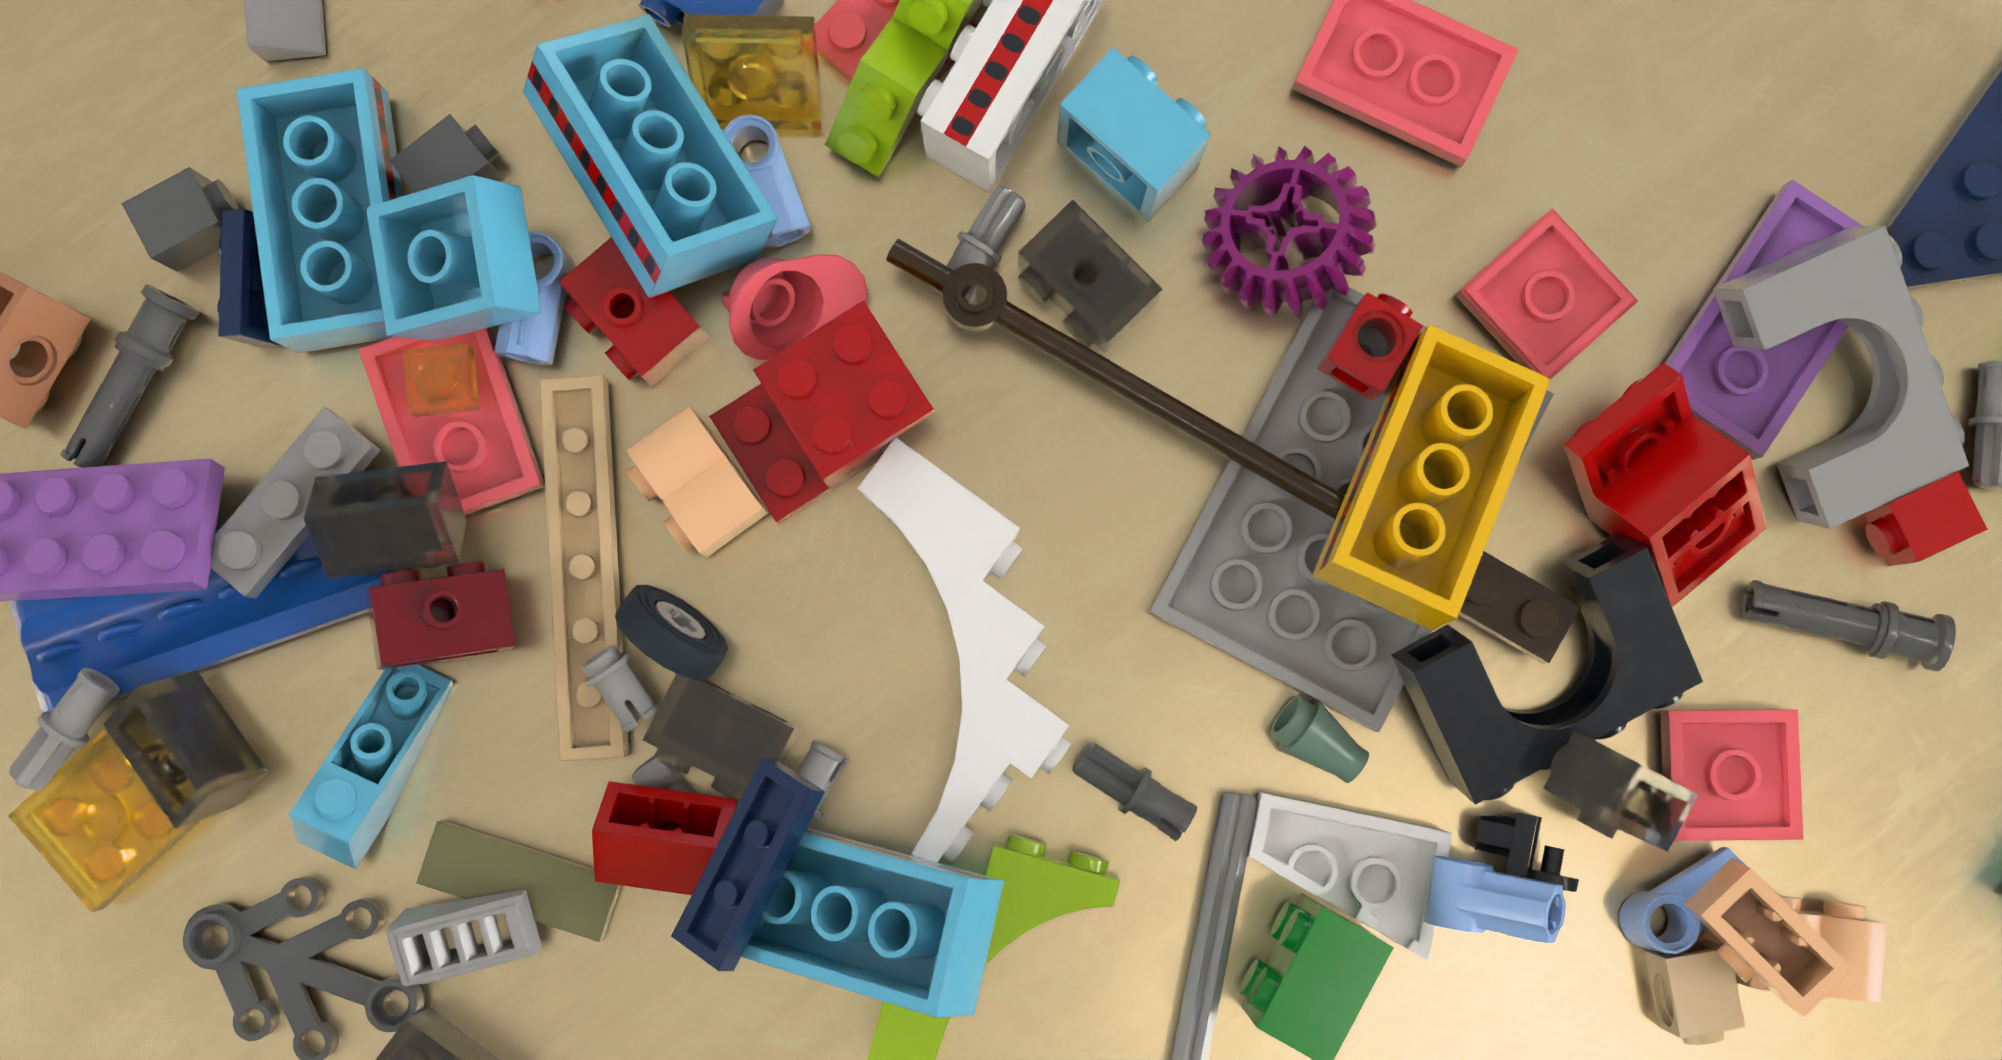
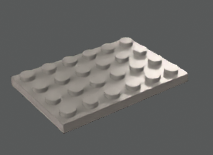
M1350 287L1347 296L1337 294L1332 289L1326 291L1327 306L1324 310L1317 308L1314 302H1312L1242 435L1249 441L1343 495L1347 493L1394 379L1393 376L1385 391L1371 402L1317 369L1354 306L1364 296V294ZM1362 328L1359 330L1358 342L1362 350L1371 356H1385L1387 343L1384 336L1373 328ZM1548 390L1545 393L1521 457L1554 393ZM1229 459L1149 612L1306 696L1319 700L1323 705L1368 729L1380 732L1404 686L1402 677L1391 654L1429 635L1432 630L1313 577L1312 575L1335 519Z

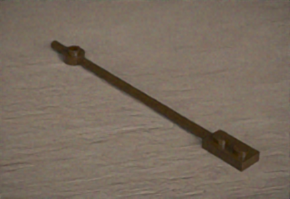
M899 238L891 247L886 261L943 293L945 311L957 326L969 331H981L997 324L1317 510L1336 519L1345 495L1008 302L1004 280L993 268L980 263H970L953 270ZM970 285H980L986 290L987 297L981 304L971 305L962 297L964 290ZM1483 551L1459 616L1537 661L1550 663L1581 607Z

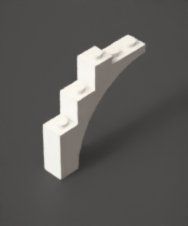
M896 437L857 489L862 496L900 529L924 561L948 611L960 660L962 713L956 755L938 809L911 854L933 862H938L943 857L952 864L974 834L971 829L965 826L979 805L991 811L1013 781L1003 773L1008 765L1011 763L1029 778H1032L1039 768L1050 774L1071 745V742L1062 737L1070 725L1007 680L1014 669L1025 677L1047 647L1046 644L1037 638L1045 626L985 583L991 573L1002 579L1023 550L1022 547L1014 542L1019 536L1021 528Z

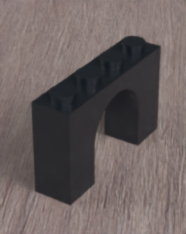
M1615 534L1561 563L1587 625L1589 648L1585 665L1576 682L1561 697L1545 706L1529 710L1503 707L1473 642L1448 624L1391 654L1451 784L1475 805L1483 800H1494L1506 795L1513 789L1515 783L1539 770H1548L1560 766L1569 759L1572 752L1596 739H1606L1619 734L1631 720L1652 709H1661L1676 703L1683 696V692L1703 682L1647 547Z

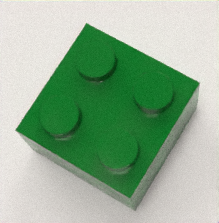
M1301 893L1295 905L1289 901L1286 902L1277 915L1270 931V936L1277 940L1265 962L1256 959L1245 974L1239 989V993L1245 996L1241 1007L1256 1028L1312 1060H1334L1394 947L1365 928Z

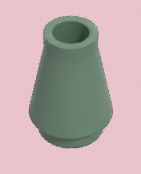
M1302 695L1295 696L1280 711L1270 730V736L1279 742V751L1336 775L1345 783L1353 781L1361 773L1369 758V752L1356 743L1317 699L1309 701Z

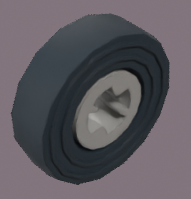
M636 585L629 592L615 614L618 627L631 643L659 665L682 677L697 681L708 679L722 663L728 650L725 638L706 617L682 599L663 589L650 585Z

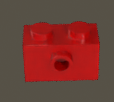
M612 237L559 281L572 297L564 305L566 310L588 334H591L596 328H599L613 344L605 354L629 381L639 374L654 387L710 339L669 291L651 298L647 296Z
M608 781L592 828L595 882L692 895L737 807V799Z

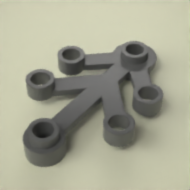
M300 877L287 882L282 888L281 893L241 912L226 904H214L198 910L186 924L183 934V946L188 957L196 965L204 969L216 970L234 1012V1031L240 1038L247 1041H256L268 1036L275 1031L280 1020L277 1006L268 999L257 997L245 963L267 971L295 1035L293 1049L300 1060H323L336 1051L339 1044V1033L332 1023L320 1020L305 985L365 1006L368 1021L376 1029L383 1032L400 1031L413 1024L422 1014L424 994L419 985L404 987L399 976L379 981L313 957L350 938L364 939L379 932L385 922V911L382 905L371 898L352 901L343 908L340 915L279 944L253 935L288 915L304 917L321 909L326 899V891L323 884L314 877ZM299 885L305 886L311 892V903L307 908H302L295 902L294 893ZM358 907L367 909L371 914V925L367 930L358 928L354 923L353 916ZM216 925H221L228 933V942L223 948L217 946L212 940V931ZM394 990L403 992L408 998L409 1005L405 1013L395 1011L390 1004V997ZM252 1008L261 1011L264 1015L265 1023L261 1031L253 1029L248 1022V1014ZM311 1030L318 1031L324 1037L325 1046L322 1052H315L309 1047L307 1038Z

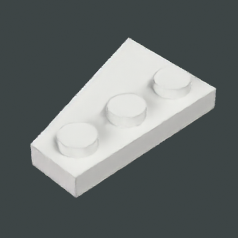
M1258 792L1257 810L1248 851L1250 858L1429 962L1435 926L1424 922L1433 856H1449L1453 833Z

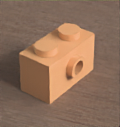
M1733 858L1684 903L1724 943L1715 953L1742 980L1747 983L1756 975L1782 1002L1803 1017L1854 970L1752 868Z

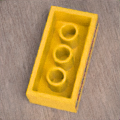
M1429 324L1417 336L1396 371L1312 576L1430 630H1434L1457 619L1551 379Z

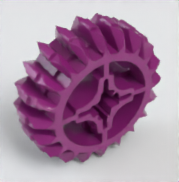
M1305 145L1295 160H1289L1286 150L1278 146L1274 155L1275 161L1265 164L1261 157L1253 154L1251 160L1253 171L1247 175L1242 171L1232 168L1230 179L1234 186L1233 189L1215 187L1213 197L1219 207L1205 210L1204 220L1207 227L1211 230L1203 234L1202 243L1206 252L1211 253L1207 260L1208 266L1213 275L1222 276L1220 284L1226 294L1231 296L1239 292V299L1242 305L1249 310L1262 300L1265 313L1272 317L1279 311L1282 303H1288L1291 314L1299 318L1303 310V301L1313 299L1315 306L1324 310L1327 306L1326 291L1332 289L1337 294L1347 296L1349 285L1344 276L1345 274L1363 277L1366 267L1364 260L1360 256L1373 254L1375 242L1369 232L1375 230L1377 223L1374 211L1368 209L1371 203L1369 192L1363 186H1356L1358 183L1356 174L1349 166L1338 170L1336 158L1331 156L1329 152L1315 163L1312 151ZM1312 196L1329 204L1339 214V224L1325 222L1323 215L1311 213L1307 202L1308 197ZM1241 240L1253 241L1256 248L1266 250L1270 261L1268 269L1251 263L1241 255ZM1317 257L1310 263L1299 267L1305 260Z

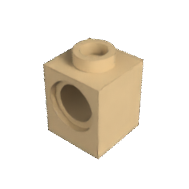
M1709 940L1697 941L1688 950L1678 954L1663 953L1650 949L1644 950L1658 1027L1679 1038H1683L1684 1044L1687 1045L1718 1043L1724 1040L1723 1031L1746 1028L1736 974L1715 953L1722 945Z

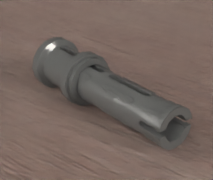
M145 284L141 291L145 300L128 330L119 331L114 340L117 343L114 347L119 350V353L66 448H63L60 453L67 461L75 459L73 464L81 468L104 465L155 371H164L165 367H170L174 360L170 351L187 321L197 319L200 313L199 310L160 289Z
M1752 580L1748 585V591L1754 592V595L1745 593L1743 599L1742 617L1744 620H1754L1859 644L1862 650L1868 653L1870 657L1884 659L1889 654L1920 661L1926 670L1940 671L1944 668L1950 659L1954 647L1956 626L1954 619L1949 615L1936 614L1932 618L1899 611V607L1895 603L1887 601L1874 603L1871 607L1777 587L1758 580Z

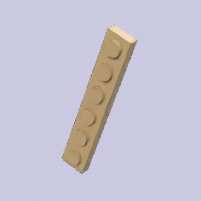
M604 375L539 379L559 760L562 762L629 756L628 731L625 732L622 729L621 723L595 686L587 687L583 681L587 675L581 668L585 662L611 645H615L620 654L623 653L622 631L618 627L615 614L621 604L608 378Z

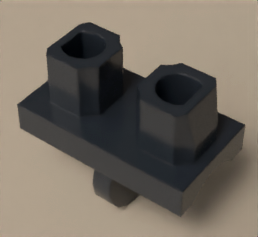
M1518 812L1516 818L1507 816L1480 817L1475 850L1509 857L1506 874L1563 885V890L1577 892L1579 879L1560 874L1565 849L1545 845L1540 870L1533 868L1542 817Z

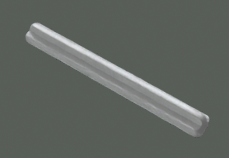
M1225 792L1221 798L1171 1060H1209L1257 810V801L1250 795Z

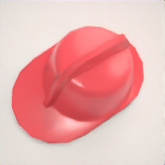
M818 254L790 260L775 257L761 258L746 265L736 275L729 291L722 294V303L730 313L729 328L735 345L747 356L757 360H766L776 356L864 300L866 303L868 290L865 277L856 265L839 255Z

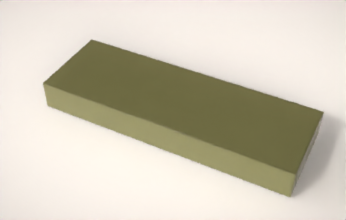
M445 820L436 822L416 884L463 899L526 889L535 922L597 942H601L605 938L622 886L595 882L594 868Z

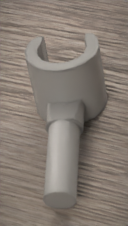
M664 756L651 757L639 766L632 775L636 785L696 793L687 786L688 784L681 779L673 763Z

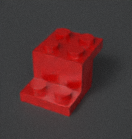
M863 300L753 369L761 384L709 417L776 523L780 524L877 463L883 455L880 447L935 412Z
M1664 362L1645 378L1632 383L1625 390L1622 397L1594 420L1584 423L1575 432L1574 436L1564 444L1588 518L1611 536L1618 534L1647 547L1672 607L1767 529L1751 455L1692 415L1682 374Z

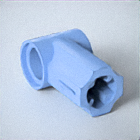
M752 114L739 116L732 120L723 132L738 156L741 148L750 141L761 140L769 144L768 152L759 161L751 163L742 161L778 217L762 249L770 247L779 248L798 241L802 236L811 232L812 228L775 129L763 117Z
M528 232L533 261L543 254H552L554 256L552 271L546 277L537 280L542 314L500 324L494 353L519 362L552 365L565 297L568 293L559 281L576 266L572 257L552 237L541 232Z
M1721 847L1650 891L1641 890L1631 894L1624 901L1620 909L1619 924L1623 934L1631 943L1658 952L1678 954L1688 950L1696 942L1698 935L1708 928L1684 903L1731 858L1744 865L1746 863L1741 861L1730 848ZM1662 905L1668 915V926L1666 931L1656 938L1650 928V917L1653 911Z
M1433 856L1424 922L1463 932L1484 933L1485 930L1539 943L1548 944L1556 942L1558 932L1564 924L1566 911L1563 885L1494 872V866L1481 862Z

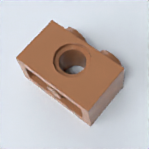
M0 272V418L26 429L35 413L46 404L52 384L67 359L79 348L82 334L91 319ZM21 344L17 355L10 360L13 350Z

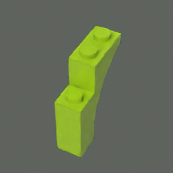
M900 0L893 17L860 60L825 146L879 177L889 163L926 90L936 78L959 35L968 25L983 0Z
M1009 834L1007 844L994 841L985 875L1004 880L986 964L1004 947L1022 934L1046 921L1067 913L1089 908L1114 906L1120 879L1117 874L1107 872L1109 861L1077 851L1071 852L1069 861L1044 855L1046 843L1015 834ZM883 1001L867 1060H936L951 1017L935 1018Z

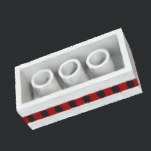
M983 0V5L988 9L976 28L968 24L959 35L950 55V59L955 64L945 81L942 83L935 79L926 90L919 104L917 113L922 116L920 132L923 134L926 157L986 192L991 193L1105 0Z

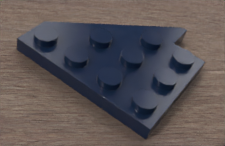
M2002 61L1884 225L1888 234L1897 242L1901 250L1902 265L1900 269L1908 290L2002 276Z

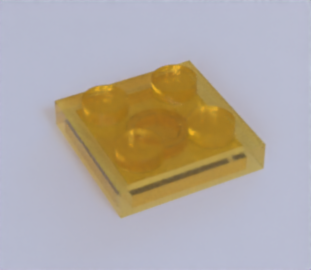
M684 14L682 38L689 78L721 129H725L732 120L739 116L752 114L763 117L771 123L775 130L821 131L823 107L814 17Z
M117 727L105 728L59 769L45 789L32 793L8 815L11 821L91 912L103 910L200 822Z

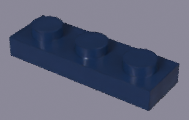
M761 758L671 937L717 971H734L825 791L775 759Z

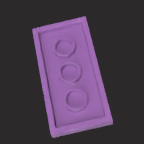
M1791 180L1782 186L1716 287L1849 227L1862 225L1802 185ZM1712 291L1665 364L1682 374L1692 415L1751 455L1752 460L1764 456L1844 335L1848 326L1834 320L1767 350L1734 348L1715 294Z
M209 458L0 474V602L207 590L225 467Z

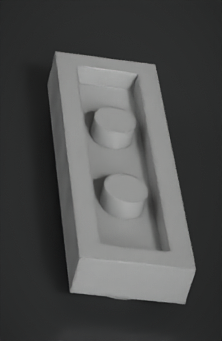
M323 407L215 534L210 568L242 595L256 599L381 450L334 411Z

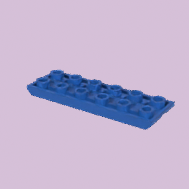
M367 477L355 480L256 599L242 595L210 568L207 590L9 601V606L20 642L30 665L32 681L42 712H52L77 679L78 673L85 667L101 672L118 685L120 691L109 701L111 702L368 613L366 593L369 587L381 586L380 575L405 571L376 480L374 477ZM223 525L216 527V533Z

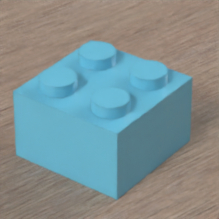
M1113 47L1061 102L1057 142L1149 223L1198 170L1211 133L1204 128L1207 125L1205 118L1191 103L1182 98L1174 101L1157 86L1158 78L1146 63L1133 55L1126 59Z
M472 175L366 207L387 336L440 341L542 314L520 186Z

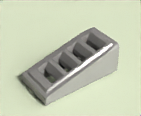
M526 889L407 908L387 929L388 941L401 984L404 987L430 983L539 954L542 950ZM505 914L512 940H502L495 915ZM477 920L484 944L477 945L471 921ZM450 927L456 949H449L444 928Z

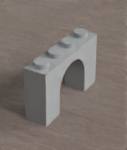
M1886 226L1849 227L1713 288L1734 348L1767 350L1820 325L1837 320L1850 327L1862 339L1869 352L1873 368V383L1869 400L1859 418L1840 435L1777 463L1797 520L1828 529L1969 466L1962 446L1965 440L1963 428L1958 419L1950 412L1942 389L1944 384L1942 368L1929 352L1921 329L1923 325L1921 308L1908 292L1900 269L1902 253L1897 242L1888 234Z

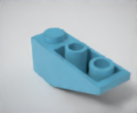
M420 665L384 670L288 815L298 843L355 870L357 869L390 817L453 686L452 680Z

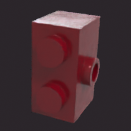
M476 561L446 567L448 577L421 580L420 570H406L380 575L381 586L369 587L366 593L377 670L509 651L515 647L504 569L487 571L485 561Z

